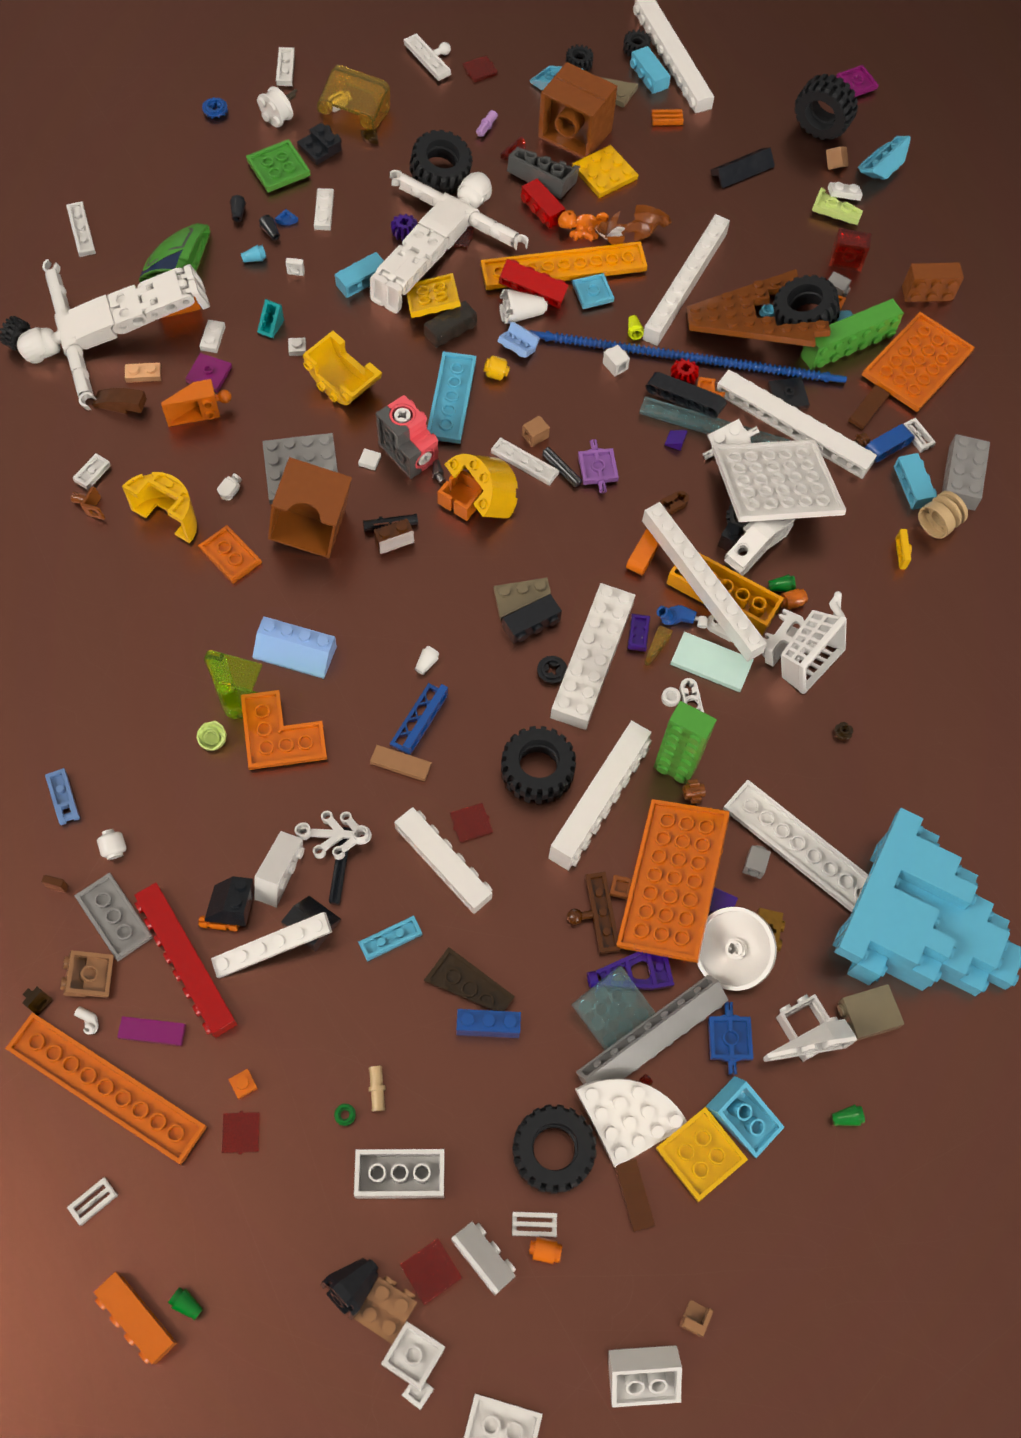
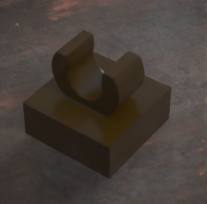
M36 987L33 991L28 988L22 994L26 997L22 1004L37 1016L52 1000L39 987Z

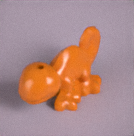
M566 210L559 216L558 224L564 229L576 228L569 233V236L575 241L582 238L594 241L599 238V235L595 232V225L601 222H608L609 216L605 212L598 213L596 217L592 214L576 216L573 210Z

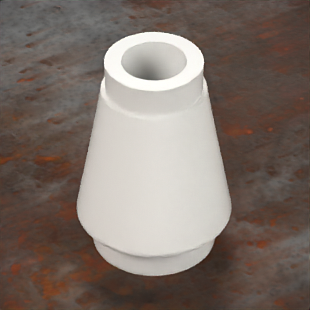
M426 646L425 649H422L415 670L424 675L439 659V652L430 646Z

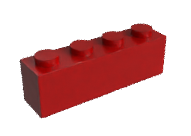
M509 259L504 264L498 282L513 290L543 297L547 304L560 309L569 286L561 279L556 280L547 273H540L530 266H523L518 261Z

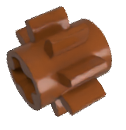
M697 779L688 780L687 785L683 786L685 800L691 801V804L701 803L700 800L706 796L704 784L698 782Z

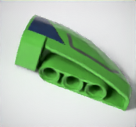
M200 223L190 225L175 232L161 242L147 259L139 282L141 283L175 268L184 269V266L191 264L194 270L197 271L211 233L209 225Z

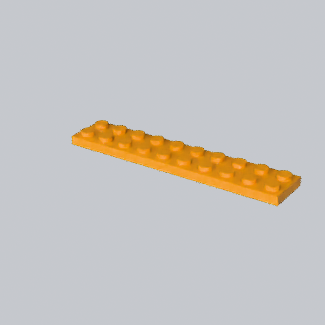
M641 241L481 260L486 290L508 288L498 283L499 276L507 259L516 260L523 266H530L535 271L547 273L550 277L563 281L602 273L605 276L643 272L647 271L648 268Z

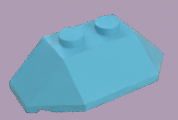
M910 136L894 137L892 141L878 148L858 166L859 171L872 178H880L881 180L889 178L905 162L911 139Z

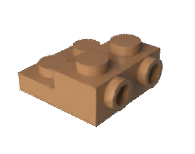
M71 950L69 957L65 956L63 962V969H67L66 977H62L60 983V990H64L63 995L108 998L114 955Z
M385 1276L384 1279L378 1277L354 1319L390 1344H393L417 1302L414 1300L416 1295L405 1288L401 1292L395 1288L397 1283Z

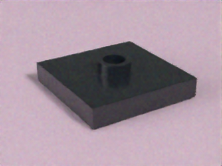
M802 377L768 382L770 394L781 398L784 402L797 409L809 408L810 404Z

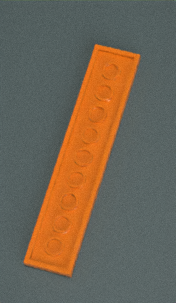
M33 1012L5 1048L180 1165H182L207 1128L206 1125Z

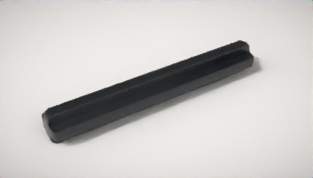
M342 827L344 830L351 831L348 827ZM342 839L338 842V846H341L349 839ZM348 850L345 852L343 859H335L329 895L330 904L338 905L340 903Z

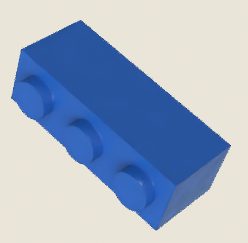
M458 1009L456 1035L519 1038L521 1012Z

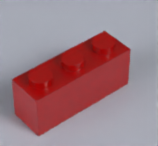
M538 178L522 186V201L530 207L531 211L548 228L557 225L559 216L566 210L565 207Z

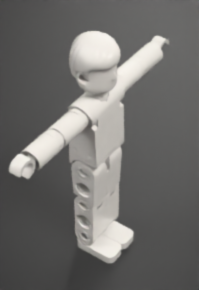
M399 170L390 171V178H393L392 186H400L399 189L434 207L406 236L402 245H399L370 277V298L374 303L380 306L384 305L389 311L398 313L402 308V295H406L444 255L446 250H449L466 231L467 226H472L514 247L516 250L519 242L524 243L526 249L528 248V237L480 213L479 209H477L492 194L491 182L482 172H474L466 176L459 185L457 198L446 192L443 194L403 174Z
M47 259L44 261L42 268L45 271L46 281L55 310L54 319L57 331L54 332L50 328L39 327L29 329L19 336L17 348L25 360L36 364L42 362L45 358L58 354L61 350L60 344H62L63 352L68 358L79 403L86 410H92L85 404V401L88 398L97 399L92 391L89 372L86 369L83 358V349H89L118 338L117 334L128 333L157 319L190 307L195 302L194 297L203 310L209 308L210 304L202 279L191 264L184 266V269L175 268L139 283L138 287L132 285L70 309L66 296L67 292L59 274L61 268L55 263L54 267L49 269L52 263Z

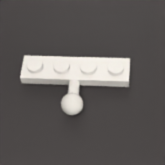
M417 33L404 39V45L438 81L451 75L450 68L438 57L440 54L448 55L450 53L451 47L449 43L442 42L439 48L432 50Z

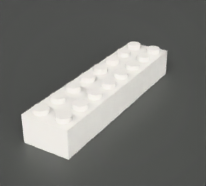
M600 583L552 706L551 719L583 730L587 729L632 610L635 594Z
M631 720L551 844L548 859L568 871L572 865L575 867L578 864L582 851H586L591 842L592 835H596L601 827L600 823L603 818H607L612 804L616 803L619 799L622 788H625L629 783L632 772H636L641 758H644L648 753L652 742L650 739L651 731Z

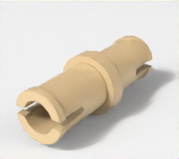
M382 1066L369 1067L370 1087H368L369 1092H371L372 1112L386 1110L384 1102L386 1087L383 1085Z

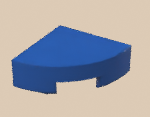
M285 209L275 217V222L280 225H292L298 222V217Z

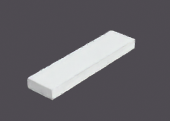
M83 202L67 204L79 257L96 254Z
M501 437L491 448L492 454L549 486L559 474L558 469Z

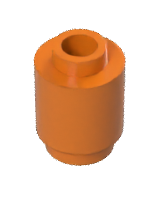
M797 588L780 595L784 598L781 608L786 610L801 607L804 603L808 602V596L804 589Z
M536 1236L535 1241L531 1240L529 1254L533 1255L532 1260L549 1264L560 1262L562 1244H558L556 1240Z

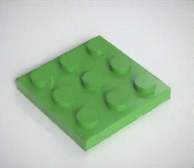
M289 139L246 156L247 162L267 193L311 176L309 168Z

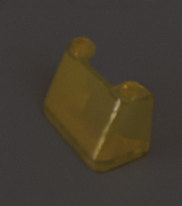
M336 65L332 69L318 100L317 110L323 114H330L333 106L359 115L361 125L366 129L374 130L390 110V87L382 79Z

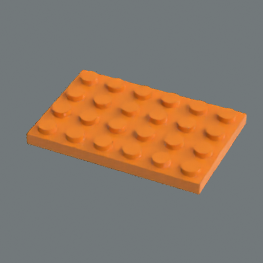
M919 312L863 371L862 376L918 412L968 358L975 347L922 312Z

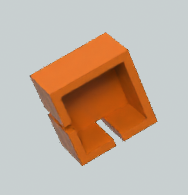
M462 470L456 478L451 475L449 482L446 481L438 490V504L449 511L454 509V514L468 521L477 509L473 503L481 495L483 489L471 474Z

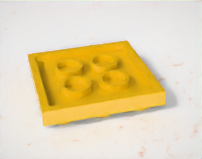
M612 145L572 163V167L574 165L580 166L578 175L598 198L638 179L637 172Z
M453 273L418 281L406 294L411 318L422 317L423 315L455 309L461 306Z
M706 1107L655 1148L697 1202L702 1200L748 1160Z

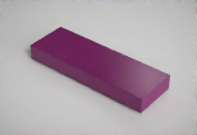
M122 1016L117 1038L182 1046L186 1025L184 1023Z

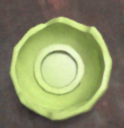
M214 720L201 725L197 731L196 739L202 748L214 751L224 745L227 733L224 726Z

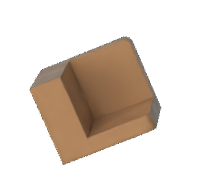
M847 147L826 150L828 169L849 166Z
M541 416L523 424L522 436L531 447L549 438L550 427Z
M690 1300L679 1326L699 1337H704L714 1310Z

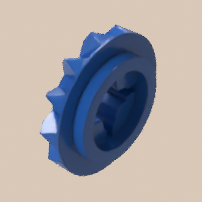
M221 98L207 99L202 105L203 113L207 117L211 116L212 119L214 117L219 118L220 115L225 116L227 103Z

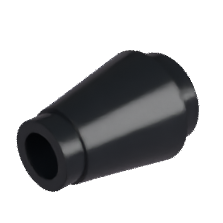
M234 195L230 200L232 220L236 222L242 221L246 206L244 197L240 195Z
M270 215L262 216L259 219L260 228L272 240H277L280 234L274 218L270 217Z

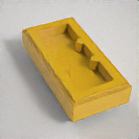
M900 529L895 538L900 569H907L911 562L912 546L909 544L907 529Z

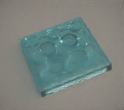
M618 966L571 1004L604 1051L655 1014V1011L622 966Z

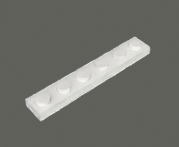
M322 912L211 958L216 977L222 978L332 933L327 914Z

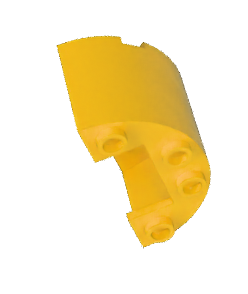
M331 331L303 354V365L315 380L317 388L321 392L324 391L334 403L338 402L343 405H349L382 377V372L369 362L364 368L350 356L345 349V340L334 331Z
M459 454L444 464L454 478L463 469H468L481 486L483 492L473 504L482 517L509 519L516 507L518 499L516 498V489L518 484L513 470L505 461L496 457Z
M152 472V474L144 476L142 474L137 475L122 486L133 512L147 518L154 508L159 506L167 511L168 516L181 523L175 535L191 543L196 534L197 520L188 491L179 479L167 473Z

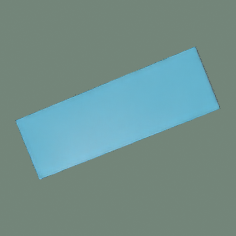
M411 916L359 941L358 944L366 961H369L422 936L423 933L415 917Z

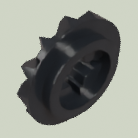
M557 656L544 657L537 667L539 678L551 684L560 683L567 670L564 660ZM549 666L552 669L556 668L555 674H553L552 672L547 673L549 671Z

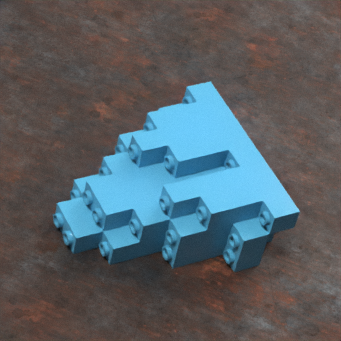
M900 808L895 814L887 833L877 843L870 861L874 862L853 911L846 922L839 928L832 946L836 947L834 953L852 961L847 975L870 986L874 981L878 982L885 973H888L921 991L942 979L974 996L985 992L989 982L1004 990L1015 986L1019 979L1017 973L1019 968H1021V947L1008 940L1010 929L1007 927L1010 920L995 914L992 911L994 903L976 894L978 875L959 865L962 857L939 847L940 844L937 842L940 836L921 826L924 818Z

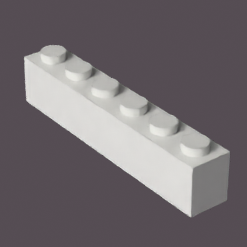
M412 807L394 822L395 829L469 910L475 914L492 899V888L487 882H482L478 878L479 874L473 867L469 868L465 864L466 861L460 853L456 854L451 849L452 845L446 838L442 839L438 835L439 831L437 828L425 821L426 817L424 814Z

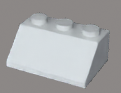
M471 1222L454 1235L451 1241L495 1296L516 1277L513 1273L516 1269L508 1259L504 1261L500 1257L499 1253L501 1250L495 1242L489 1243L484 1237L487 1233L479 1223L475 1225Z
M677 1345L609 1350L608 1368L612 1407L681 1403L682 1365Z

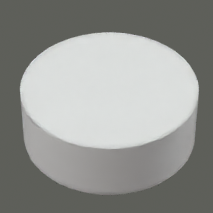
M674 687L666 688L661 696L663 704L668 707L678 705L681 699L679 690Z

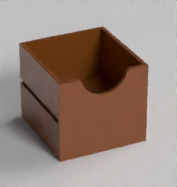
M566 62L541 92L538 137L582 158L594 153L612 130L618 85Z
M289 457L271 505L268 539L330 558L346 511L352 477Z

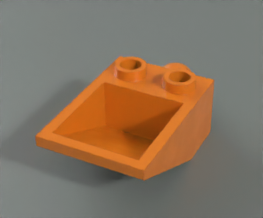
M207 379L191 383L161 402L168 427L218 418L220 413L217 401L226 404L231 401L232 396L226 389L220 390L218 394H215L212 380Z

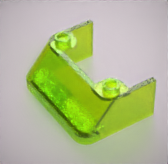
M208 650L204 661L226 716L232 719H243L241 695L259 693L252 690L262 664Z

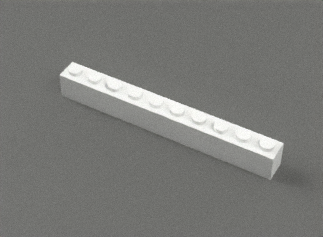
M635 0V5L633 6L634 14L638 17L645 32L651 37L652 44L662 57L665 66L668 67L671 76L674 77L677 86L680 87L683 96L686 97L689 106L695 113L712 109L714 95L656 0Z
M715 214L645 325L642 340L655 346L659 345L727 235L730 220Z
M728 370L717 384L716 391L725 392V399L794 440L815 439L823 457L863 479L876 459L877 455L871 450L865 449L855 441L846 438L841 433L829 428L826 424L815 420L812 416L801 412L796 407L789 405L781 398H777L767 390L758 387L753 382L744 379L731 370Z
M659 502L645 509L642 522L748 662L762 654L767 642L663 505Z

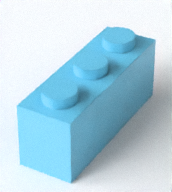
M646 46L632 51L630 65L652 94L668 89L670 75L650 48Z
M375 252L335 273L336 286L346 298L370 286V277L384 260Z
M918 453L898 457L894 469L912 510L922 508L928 502H931L933 498L937 497L936 489L933 488L930 482V475L927 474L924 468V462Z

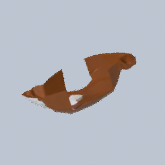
M636 205L634 221L628 224H617L619 211L609 222H601L595 225L594 228L599 235L614 245L631 243L624 242L625 236L623 233L634 232L633 242H638L650 237L658 225L666 227L672 221L669 215L657 208L647 205Z

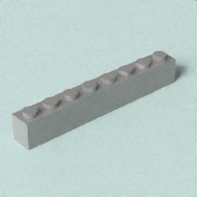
M710 975L705 976L577 1070L576 1073L582 1084L595 1080L625 1078L633 1071L638 1070L641 1065L654 1058L657 1053L673 1044L676 1039L688 1033L692 1027L704 1021L708 1015L720 1009L723 1004L729 1001L720 982Z

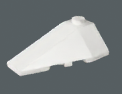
M837 1017L825 1019V1022L768 1053L763 1059L764 1062L845 1049L857 1041V1038L845 1019L838 1020Z

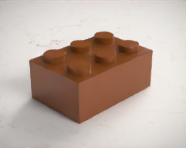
M960 262L911 264L902 284L905 302L953 301L964 278Z

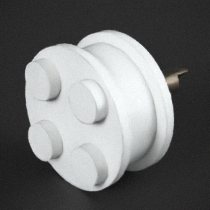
M272 86L266 94H260L257 103L262 112V118L275 127L282 126L284 120L292 119L293 109L289 101L296 97L298 90L294 89L285 95L279 88Z

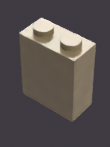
M889 984L843 997L837 1002L839 1015L847 1021L856 1035L857 1041L898 1029L905 1024Z

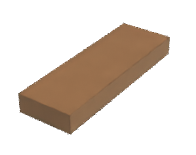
M376 745L370 760L372 765L424 782L432 765V762L380 745Z

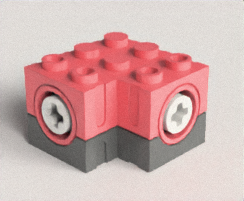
M403 395L376 412L378 445L410 479L433 465L435 460H438V438L427 430V417L425 413L419 411L411 399L409 400Z

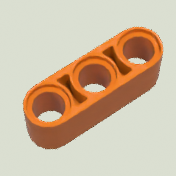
M648 529L645 530L626 564L627 569L642 576L660 547Z

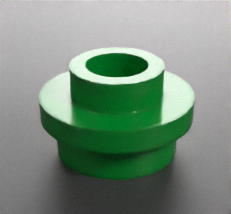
M341 1104L336 1108L334 1118L339 1125L349 1126L356 1118V1111L350 1104ZM345 1111L349 1112L347 1119L341 1117V1114Z

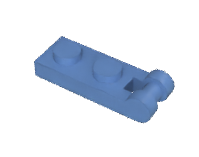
M63 768L45 774L59 824L62 826L67 824V821L81 819L66 770ZM70 808L71 812L63 813L64 809Z

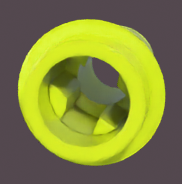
M632 315L628 318V336L633 340H639L643 337L644 328L638 317Z

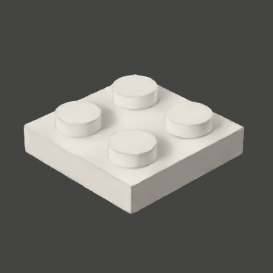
M406 1321L381 1365L421 1391L445 1350V1346Z

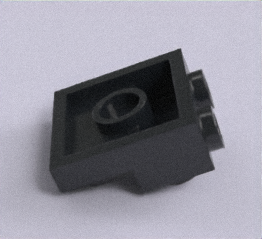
M321 122L309 129L308 136L297 141V147L318 165L342 151V140L338 134L334 135L329 125H324Z

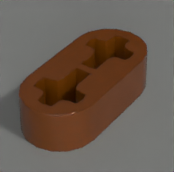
M677 491L660 500V503L665 507L669 506V509H665L669 515H672L687 506L689 496L684 491Z

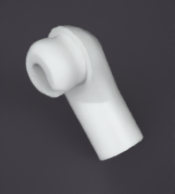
M79 1006L74 1016L84 1020L85 1028L83 1031L85 1034H95L99 1028L97 1015Z

